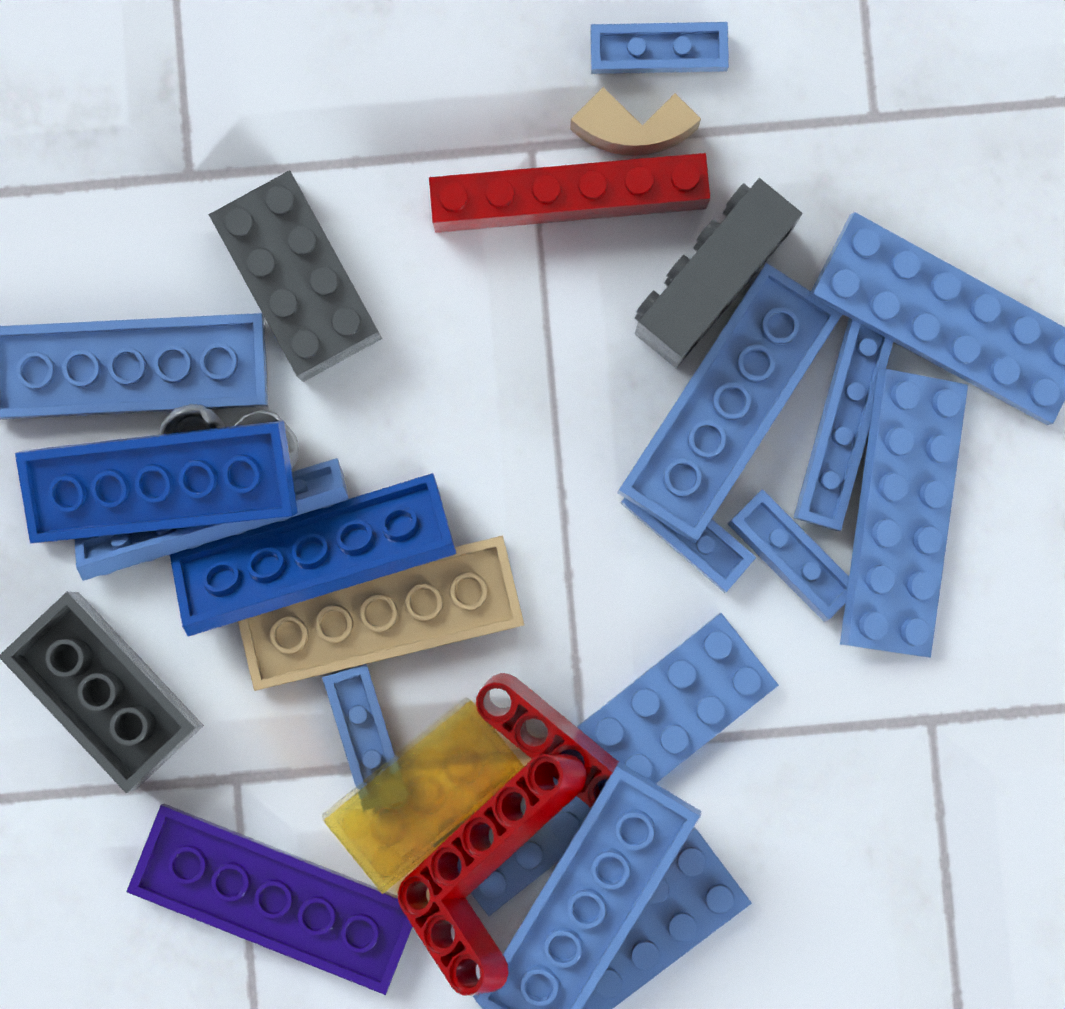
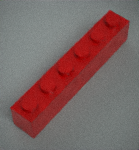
M706 153L429 177L432 221L435 233L707 209L710 201Z

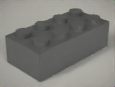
M290 170L208 214L293 371L302 382L383 339Z
M758 178L751 188L745 183L738 188L727 202V207L722 213L726 218L721 224L713 219L696 239L697 243L693 247L697 251L691 259L686 255H682L666 275L667 279L664 284L667 288L663 293L659 295L653 290L636 311L635 319L638 321L635 335L676 369L792 232L803 214L761 178Z
M67 591L0 654V659L126 794L138 789L204 726L79 592Z

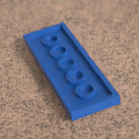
M284 421L30 449L15 453L30 544L290 517L298 513Z
M431 473L350 498L328 508H320L291 517L285 521L274 522L248 530L239 535H232L205 543L197 548L170 554L182 627L189 637L457 553L434 474Z

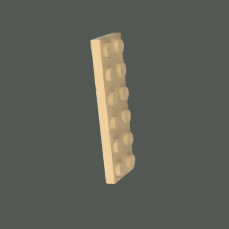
M503 535L455 547L457 554L238 621L254 691L524 626Z

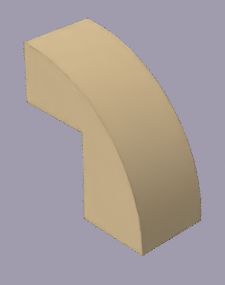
M603 87L571 118L570 130L587 143L611 153L634 156L647 155L669 149L690 137L698 130L701 118L675 93L642 125Z

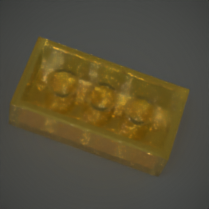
M465 697L395 754L392 759L384 763L360 785L352 789L322 814V819L375 886L384 894L424 861L516 775L524 765L496 730L479 715L476 705L472 700Z

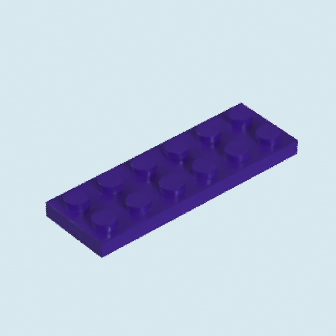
M167 804L160 805L126 891L129 894L384 995L387 994L413 927L402 911L397 895Z

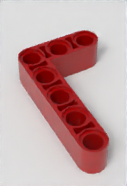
M500 673L492 676L476 696V708L479 715L531 759L543 754H562V751L567 749H574L580 752L585 761L586 782L577 797L590 808L592 807L601 792L598 782L609 779L619 761L511 674ZM497 688L506 691L510 696L511 706L500 708L494 705L490 698V690ZM529 719L542 721L547 727L548 735L542 738L532 736L527 731L526 721ZM556 767L553 772V777L556 780H559V771Z
M543 754L533 758L401 882L398 889L399 905L456 993L466 996L494 992L502 988L506 983L509 974L506 959L466 897L581 792L586 782V770L583 763L577 757L562 754ZM556 767L559 771L557 785L553 781V772ZM523 797L526 802V811L524 815L521 811V801ZM490 828L493 831L494 837L492 845L489 841ZM458 859H460V861H461V872H460V873H459V871H458V866H457ZM427 887L430 894L429 902L426 895ZM452 926H453L454 931H455L454 941H453L452 936H451V927H452ZM477 964L480 969V979L476 975Z

